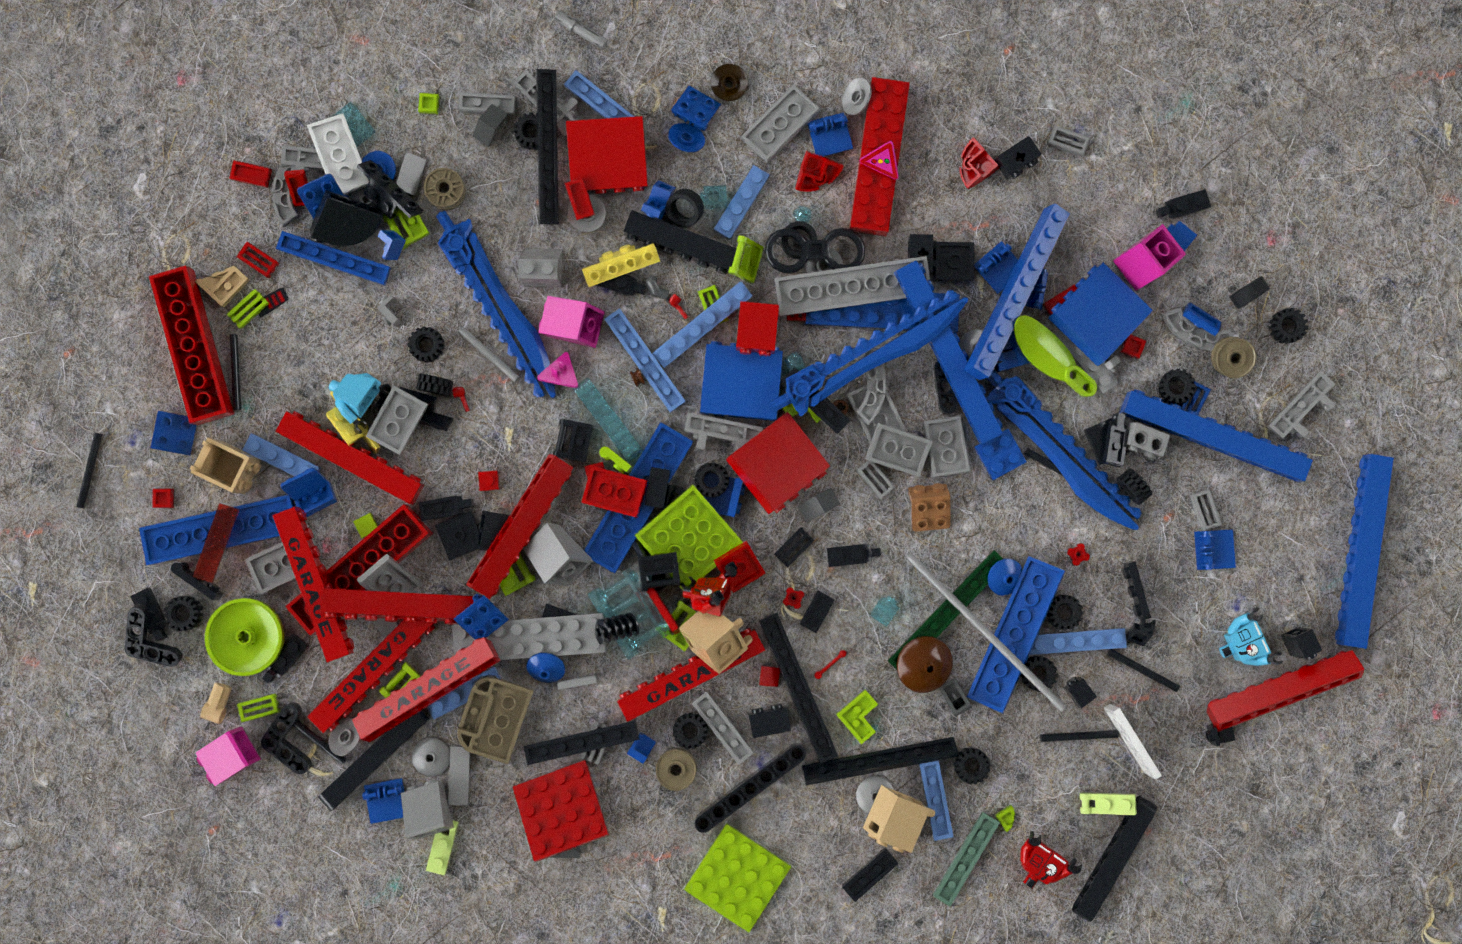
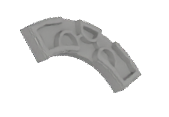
M280 163V168L276 177H274L272 185L273 207L278 220L283 227H286L300 216L295 209L284 177L285 171H291L292 167L282 166Z
M1181 307L1161 315L1167 327L1176 337L1198 349L1212 351L1215 344L1221 339L1229 336L1233 337L1231 329L1219 331L1214 336L1206 330L1196 327L1190 320L1182 316L1183 311Z
M872 348L871 350L867 351L866 353L862 354L856 359H862L863 357L875 351V349ZM883 364L865 372L867 380L866 394L861 406L855 413L867 426L874 421L884 402L887 383Z

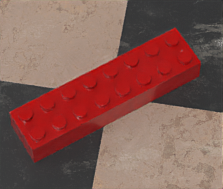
M872 77L870 83L871 98L866 109L849 229L857 233L886 237L889 231L896 179L861 164L860 159L885 143L892 141L898 168L910 82Z
M185 265L149 276L189 423L201 425L235 415L199 286L195 282L197 279L194 270Z
M403 504L327 570V575H325L327 581L332 584L333 589L367 591L357 581L363 573L386 554L400 563L433 533L409 505ZM300 593L285 607L310 636L316 635L302 594Z

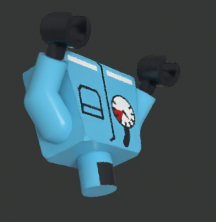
M368 373L346 374L341 382L332 380L329 384V390L333 392L335 405L341 415L350 424H354L355 433L361 434L362 431L358 428V425L366 429L367 424L363 420L358 421L357 418H361L378 394L381 398H387L389 394L385 391L390 392L391 386L389 384L381 385L379 380Z
M1254 607L1251 614L1246 613L1233 620L1228 628V633L1224 635L1227 645L1219 648L1223 658L1233 655L1235 660L1253 666L1269 665L1271 662L1274 665H1280L1283 660H1275V656H1279L1282 653L1275 652L1272 656L1269 655L1271 654L1270 648L1257 622L1263 618L1264 614L1260 616L1254 614L1260 608Z

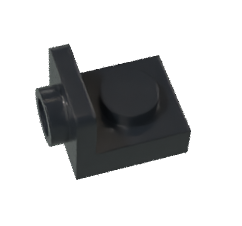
M1213 724L1206 725L1207 731L1205 734L1207 741L1211 745L1217 747L1221 743L1235 741L1233 727L1217 732V728Z

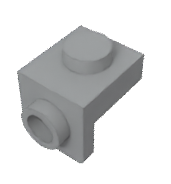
M392 295L386 296L379 302L380 305L377 309L383 314L381 318L389 326L393 324L398 327L402 321L389 309L397 300Z

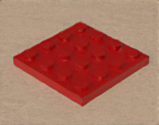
M586 760L512 787L534 862L544 860L609 835Z

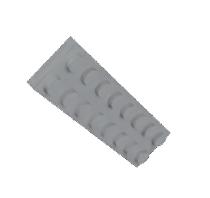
M927 256L774 278L777 303L779 305V317L906 299L894 271L917 260L918 263H922L926 271L924 276L928 281L930 276Z
M604 613L508 620L486 637L492 642L500 660L530 658L538 653L562 656L607 652L606 641L604 640L603 644H599L595 636L596 621L598 619L604 620ZM459 624L452 625L454 655H456L458 650L472 645L475 639Z

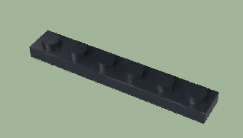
M635 720L523 747L527 765L637 741L640 738Z

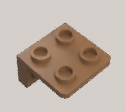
M936 483L929 486L916 485L908 487L913 531L948 529L950 527V493L947 485Z

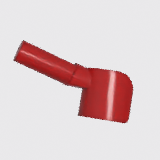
M673 294L669 299V304L676 308L684 319H687L688 315L678 305L682 299Z
M463 387L453 388L454 398L460 397L465 412L470 411L465 398V389Z

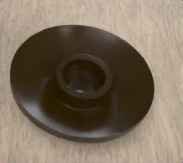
M721 65L716 68L711 76V89L715 96L723 101L738 100L747 91V74L738 65ZM731 82L733 86L727 87L726 83Z

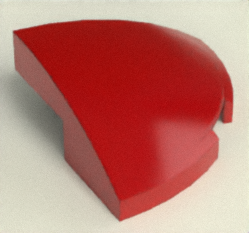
M974 137L967 143L961 154L963 162L962 168L960 167L959 171L967 189L981 183L1000 168Z
M806 150L795 189L803 192L819 190L818 186L825 183L831 184L839 176L844 165Z

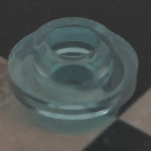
M798 206L793 211V216L796 221L808 223L811 220V211L804 206Z

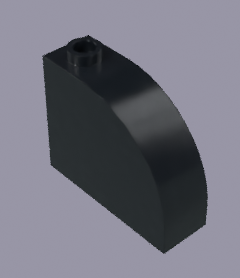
M325 190L311 224L310 235L311 238L319 243L325 242L337 246L355 245L365 241L375 233L382 221L383 214L378 207Z

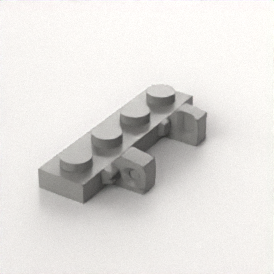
M525 70L513 84L537 108L536 76L533 77ZM574 97L565 105L557 102V129L566 138V121H575L573 118L575 115L574 111L580 105Z
M282 145V166L292 167V170L304 169L306 172H310V169L324 171L316 149Z
M1059 331L1055 334L1071 352L1078 366L1095 380L1097 390L1101 395L1118 383L1112 375L1115 372L1113 367L1121 362L1117 355L1097 367L1064 333Z
M1319 371L1268 424L1267 428L1279 439H1284L1288 433L1290 435L1295 434L1300 439L1305 438L1309 431L1301 425L1303 422L1302 418L1314 406L1317 407L1319 405L1325 411H1330L1336 405L1328 398L1330 396L1328 391L1335 383L1322 371Z
M689 412L687 413L684 432L694 434L693 439H697V450L704 451L706 439L711 440L712 437L731 441V444L735 445L734 452L763 430V427Z

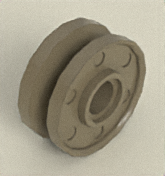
M444 167L438 168L429 173L425 179L423 187L425 196L436 208L445 211L453 210L460 206L465 199V183L454 170ZM443 186H449L448 192L441 193Z
M1229 336L1221 339L1215 344L1211 352V362L1214 369L1229 378L1246 376L1256 364L1257 355L1255 348L1250 342L1239 337ZM1236 353L1235 360L1231 362V356Z
M682 748L667 750L660 756L656 764L658 781L663 787L671 791H680L687 788L693 782L697 773L695 758L689 751ZM677 764L681 767L682 772L675 774L672 772L671 767Z

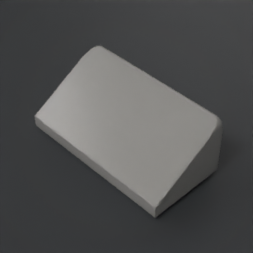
M407 152L404 155L396 184L406 194L416 196L427 160Z

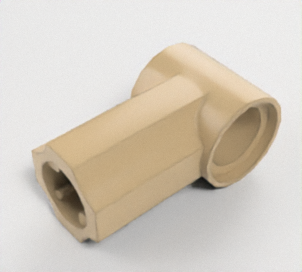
M214 683L209 700L201 710L200 718L221 724L226 715L227 708L225 706L232 687L222 683Z

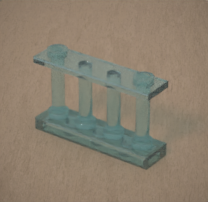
M631 568L622 572L625 578L603 591L597 588L587 594L597 611L604 613V618L618 616L620 612L634 603L641 602L645 611L636 616L638 624L650 617L655 628L635 640H631L626 635L624 639H620L618 636L617 643L628 660L639 653L638 647L656 635L660 634L662 638H665L670 634L669 626L665 620H662L645 591H641L638 581L639 577ZM629 584L635 594L617 606L611 607L607 601L608 597Z

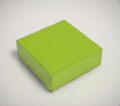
M419 93L418 112L420 114L438 115L439 95Z
M368 513L353 521L361 538H365L378 527L372 513Z

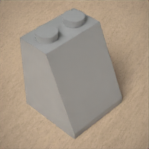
M525 248L519 258L518 279L525 287H563L564 250Z
M544 524L540 531L530 539L528 545L523 547L524 552L545 584L569 586L593 561L558 524Z
M436 779L425 782V786L419 788L418 785L406 788V792L401 793L406 839L418 840L454 828L443 782L436 781Z

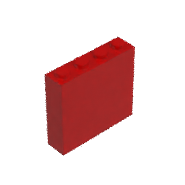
M643 116L566 121L570 181L583 177L587 190L595 191V194H606V190L613 189L614 193H623L625 189L633 188V192L644 191V187H648Z
M788 412L726 459L768 515L773 511L777 514L786 507L783 504L787 500L792 502L799 496L798 491L801 489L806 491L813 485L811 481L815 478L820 480L827 474L825 470L830 467Z

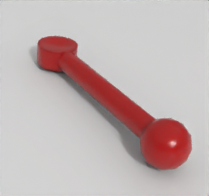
M841 650L839 655L822 670L815 672V678L820 679L822 674L840 658L846 657L847 652Z

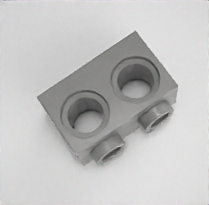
M1127 423L1129 431L1126 447L1128 451L1134 453L1140 451L1144 453V457L1150 459L1164 456L1170 435L1140 423Z

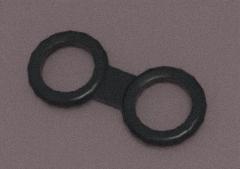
M784 228L770 235L766 242L765 255L772 268L787 274L799 271L808 260H824L831 269L860 266L865 257V245L858 233L847 228L832 230L825 236L824 240H806L803 234L798 231ZM845 236L856 244L857 256L852 263L843 265L833 260L829 247L834 238ZM780 237H792L799 243L802 252L801 258L797 263L784 265L774 257L773 246Z

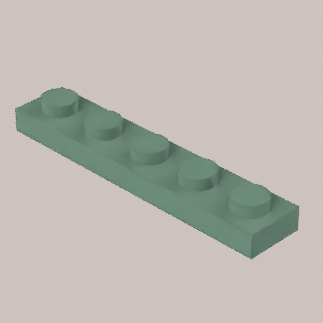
M983 811L981 812L934 891L933 897L948 906L952 905L1000 824L999 821Z

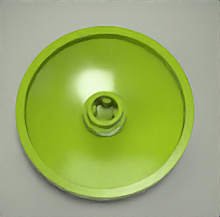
M240 598L226 602L212 614L205 629V646L209 657L221 670L236 676H250L266 670L277 660L284 645V628L280 617L272 607L257 599Z

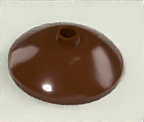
M921 636L911 640L902 648L897 659L899 679L908 689L918 693H928L940 688L949 678L953 666L952 654L947 645L932 636ZM932 666L931 670L927 671V668Z

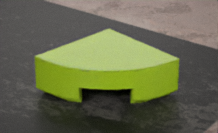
M1010 804L995 814L1006 832L1012 828L1015 818V811Z

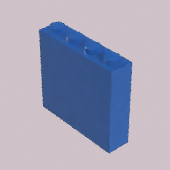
M1104 262L1098 267L1094 265L1087 272L1089 276L1086 279L1081 278L1075 284L1077 289L1074 292L1070 290L1063 297L1065 301L1062 304L1058 302L1050 310L1052 314L1048 318L1097 367L1105 362L1153 311Z
M711 341V344H706L700 414L728 415V417L776 421L777 411L774 412L770 401L779 397L783 351H779V348L775 347V353L770 356H760L757 352L745 355L740 354V351H736V343H730V346L722 345V342Z

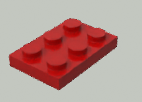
M591 466L581 503L638 518L648 481Z

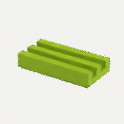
M715 285L697 291L704 311L708 308L703 297L704 293H706L710 305L714 302L709 291L713 290L716 300L720 298ZM726 317L719 324L729 321L728 317Z
M254 289L227 315L237 324L238 328L242 329L269 302L257 289ZM261 300L262 303L240 322L239 319Z
M276 693L238 703L237 707L241 723L279 713L281 710L278 707L279 702L276 700ZM268 699L272 701L271 703L245 710L242 707ZM273 706L274 710L252 715L249 717H245L244 715L245 713L253 712Z

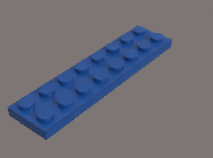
M933 293L935 298L938 297L941 301L946 293ZM960 294L954 300L944 305L941 310L960 300ZM906 298L806 313L805 325L886 329L889 322H895L898 325L903 314L914 316V312ZM959 314L951 322L950 328L952 332H958ZM917 321L916 323L912 324L904 330L912 329L913 327L917 326L919 322Z
M660 422L629 476L649 481L651 467L670 470L669 484L694 441ZM648 482L638 518L608 510L584 549L594 562L614 574L636 540L635 534L643 528L655 508L644 505Z
M289 495L141 527L139 531L146 565H154L279 537L280 535L272 515L294 507L293 499Z
M1030 556L1027 558L994 633L1024 665L1065 574L1064 570ZM990 643L967 698L1004 714L1021 672L992 643Z

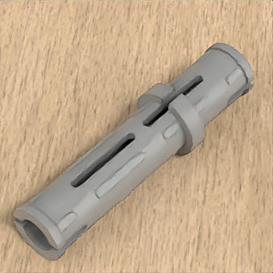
M558 10L554 21L568 28L569 32L578 34L601 50L606 47L608 39L579 22V19L567 15L562 10Z

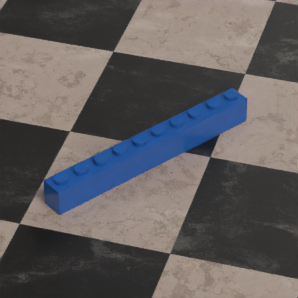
M1056 203L1044 208L963 370L978 380L990 377L1014 329V324L1021 315L1070 215L1068 211Z
M917 260L894 271L914 314L919 306L929 308L932 299L935 298L932 292L934 287L930 280H926L924 276L926 271L922 263H918ZM939 308V309H937L936 311H934L933 313H934V315H935V314H937L938 312H940V311H942V310H941V308ZM924 317L921 320H919V324L927 320V318ZM950 323L929 344L978 442L983 444L1003 434L1001 430L1003 425L999 418H995L993 411H995L990 401L986 400L984 396L986 391L981 383L978 384L975 377L963 371L969 357L964 349L961 350L958 344L960 339L956 332H952L950 328L952 323Z
M1134 389V391L1127 392L1120 413L1126 414L1125 416L1296 482L1306 481L1313 462L1312 459L1307 458L1305 453L1291 452L1289 447L1280 444L1275 446L1266 438L1257 439L1250 432L1236 431L1232 425L1218 424L1216 419L1210 417L1202 418L1195 411L1188 410L1187 412L1181 410V406L1170 403L1168 405L1163 403V399L1152 396V398L1147 397L1145 392Z
M1367 454L1363 455L1359 462L1361 471L1356 483L1358 492L1354 499L1355 513L1351 519L1352 533L1348 539L1350 548L1349 553L1346 555L1347 570L1343 575L1344 591L1341 592L1340 596L1342 605L1341 610L1338 612L1339 626L1335 632L1336 644L1367 649L1393 457Z

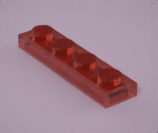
M219 503L193 577L211 583L214 582L240 509Z

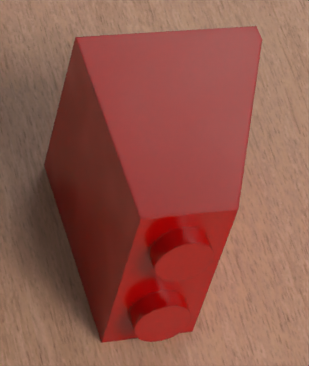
M740 301L736 351H740V354L745 355L757 352L760 356H770L775 353L779 305Z

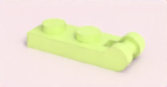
M1079 793L1080 800H1082L1081 814H1137L1136 794ZM1090 800H1095V806H1090Z
M453 820L454 828L449 829V834L442 832L435 834L426 871L441 875L446 874L459 824L458 821Z

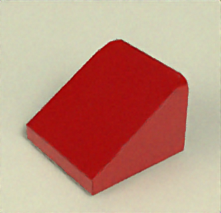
M761 665L759 685L778 687L779 668Z

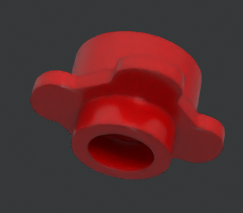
M1082 543L1067 550V554L1075 566L1080 565V562L1084 560L1088 561L1090 559V555L1086 553L1085 545Z
M791 587L787 588V595L783 599V604L799 609L804 592L795 591Z

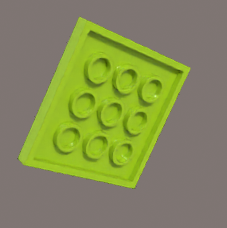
M693 484L635 534V537L651 555L669 552L677 553L680 583L683 582L685 586L690 585V576L697 582L699 578L705 577L716 567L713 560L743 543Z
M726 823L684 890L749 933L790 870L791 865Z

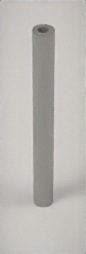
M463 326L458 330V333L512 381L516 382L519 376Z

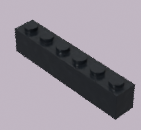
M633 210L630 212L623 231L624 235L627 236L626 238L630 241L637 242L639 240L645 242V246L654 243L655 247L661 248L662 252L668 255L675 253L680 255L682 260L688 262L691 260L697 261L699 266L716 268V272L724 275L728 273L729 267H732L737 249Z

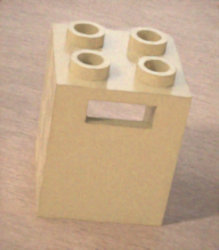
M207 438L206 441L203 440L202 445L204 446L194 466L191 465L190 473L232 493L245 494L252 487L254 475L261 468V459L221 440Z
M698 611L679 627L692 652L718 674L748 649L747 646L753 641L750 635L742 638L738 629L744 624L741 618L731 622L722 614L721 616H716L708 613L702 614Z
M881 785L863 829L869 833V837L875 839L882 846L887 847L889 844L898 852L903 853L905 850L912 853L927 816L934 817L935 811L926 807L920 800Z

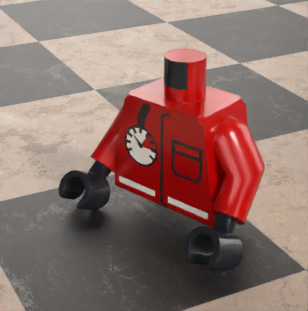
M734 562L728 563L724 568L726 571L722 572L718 577L699 578L694 587L685 586L683 588V598L691 599L693 610L699 611L702 614L708 613L721 616L731 596L730 577H735L737 574L736 570L738 567Z
M1033 831L1030 832L1029 838L1021 846V866L1029 872L1023 883L1032 889L1038 880L1048 885L1049 883L1062 880L1073 873L1078 874L1081 872L1082 864L1075 866L1077 859L1073 858L1071 863L1068 864L1069 862L1064 857L1041 842V835L1038 838H1034Z

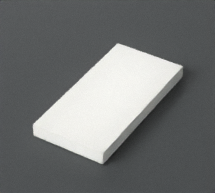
M344 113L308 124L307 128L325 174L333 175L343 194L345 195L367 187L369 179L357 168V165L362 163Z
M1111 704L1105 706L1104 710L1142 771L1154 779L1161 777V773L1121 709Z

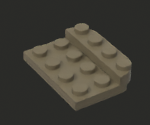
M495 675L481 676L471 688L458 726L457 736L464 750L508 764L534 689L496 678Z

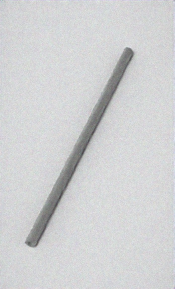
M912 553L906 558L1061 712L1067 707Z

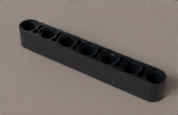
M419 711L383 734L318 796L320 801L330 811L335 809L419 730L429 718L422 711Z
M800 743L791 744L701 811L695 818L696 830L701 833L710 831L800 764L806 757L804 746ZM795 748L802 750L800 757L792 756V751ZM779 760L787 762V766L784 769H779L776 766ZM762 772H770L771 778L766 781L761 779ZM753 783L756 789L753 792H748L745 790L746 784ZM732 795H738L740 801L734 804L730 802L729 798ZM721 806L725 811L722 815H716L714 808ZM706 818L709 824L702 827L699 825L698 820Z
M1140 795L1136 797L1137 814L1124 816L1072 906V912L1088 922L1095 918L1157 811L1155 804Z

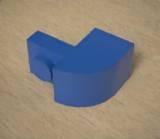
M658 180L653 185L649 199L643 204L641 211L651 218L662 220L666 214V203L674 194L676 187Z

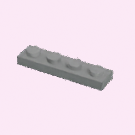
M707 691L691 703L738 765L754 754L753 750Z

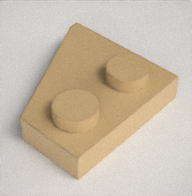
M232 266L222 272L211 274L212 276L203 279L199 278L195 282L219 305L225 307L250 279L237 267Z

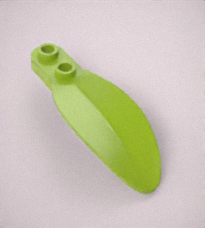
M1021 315L1017 318L1014 324L1015 339L1021 352L1032 365L1047 376L1066 382L1082 397H1091L1096 393L1097 384L1095 380L1076 365L1071 352L1054 333L1030 316ZM1071 372L1073 373V378H1072V379L1070 378V373H1071Z

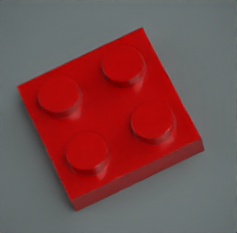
M747 541L713 560L720 573L726 571L724 568L730 562H734L738 567L736 576L730 577L732 593L766 574Z

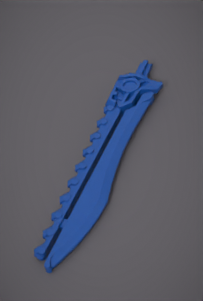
M445 210L439 212L436 218L445 230L438 241L440 248L454 270H456V273L460 276L465 275L464 286L468 289H474L473 300L477 303L482 302L481 313L483 315L491 316L490 327L494 330L499 329L500 342L503 344L508 343L507 354L511 357H517L516 368L520 371L525 370V382L534 384L533 395L537 398L543 397L545 395L544 391L531 370L535 369L539 375L550 365V361L537 330L518 309L502 286L476 233L472 232L471 220L467 219L454 225ZM468 239L475 251V257L469 247ZM473 257L474 264L530 361L528 363L472 267ZM542 382L550 397L555 398V384Z
M949 290L942 301L939 298L932 299L929 308L919 306L914 316L903 314L898 325L895 322H889L884 332L874 330L870 340L859 338L855 348L844 346L840 356L836 355V353L830 354L825 364L821 363V361L815 362V364L785 379L786 393L770 401L774 412L792 403L799 416H803L808 411V406H816L823 399L865 372L895 358L919 350L939 335L953 321L968 302V298L963 297L934 315V311L958 296L954 290ZM922 318H927V320L923 321L922 323L918 324L917 326L913 327L912 329L908 330L907 332L903 333L902 335L898 336L897 338L893 339L892 341L888 342L887 344L883 345L882 347L878 348L877 350L873 351L872 353L868 354L867 356L863 357L862 359L858 360L857 362L853 363L852 365L848 366L847 368L828 378L825 382L824 388L816 394H814L813 396H811V398H809L811 394H813L823 386L824 379L827 375L831 374L832 372L836 371L837 369L841 368L842 366L846 365L847 363L851 362L852 360L856 359L857 357L861 356L862 354L866 353L867 351L871 350L872 348L876 347L877 345L881 344L882 342L886 341L887 339L891 338L892 336L896 335L897 333L901 332L902 330L906 329L907 327L911 326L912 324L916 323Z
M993 369L990 377L987 379L995 388L985 397L986 400L990 401L992 405L996 404L997 410L1014 423L1047 455L1081 500L1110 520L1127 528L1138 530V525L1114 501L1116 500L1135 519H1139L1142 514L1140 508L1129 506L1131 502L1129 496L1118 494L1120 490L1118 484L1107 482V478H1109L1107 472L1096 470V466H1098L1096 460L1085 458V448L1074 446V436L1063 434V424L1052 422V412L1041 410V400H1037L1036 395L1018 376L1003 380ZM1013 410H1015L1017 413H1028L1109 493V495H1107L1078 465H1076L1027 415L1016 414Z

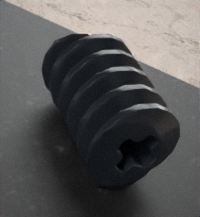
M630 612L625 615L620 614L611 618L607 617L604 620L598 619L595 624V636L599 644H603L604 640L609 643L611 638L613 641H617L618 636L620 639H624L625 635L629 638L632 637V633L634 636L639 634L638 621Z

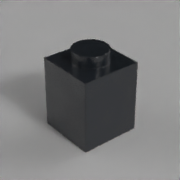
M1075 676L1066 682L1067 685L1064 689L1077 707L1082 709L1097 698L1084 678Z

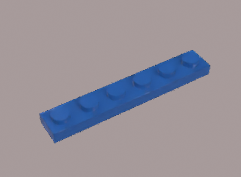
M284 231L281 232L276 249L384 286L391 271L389 266Z

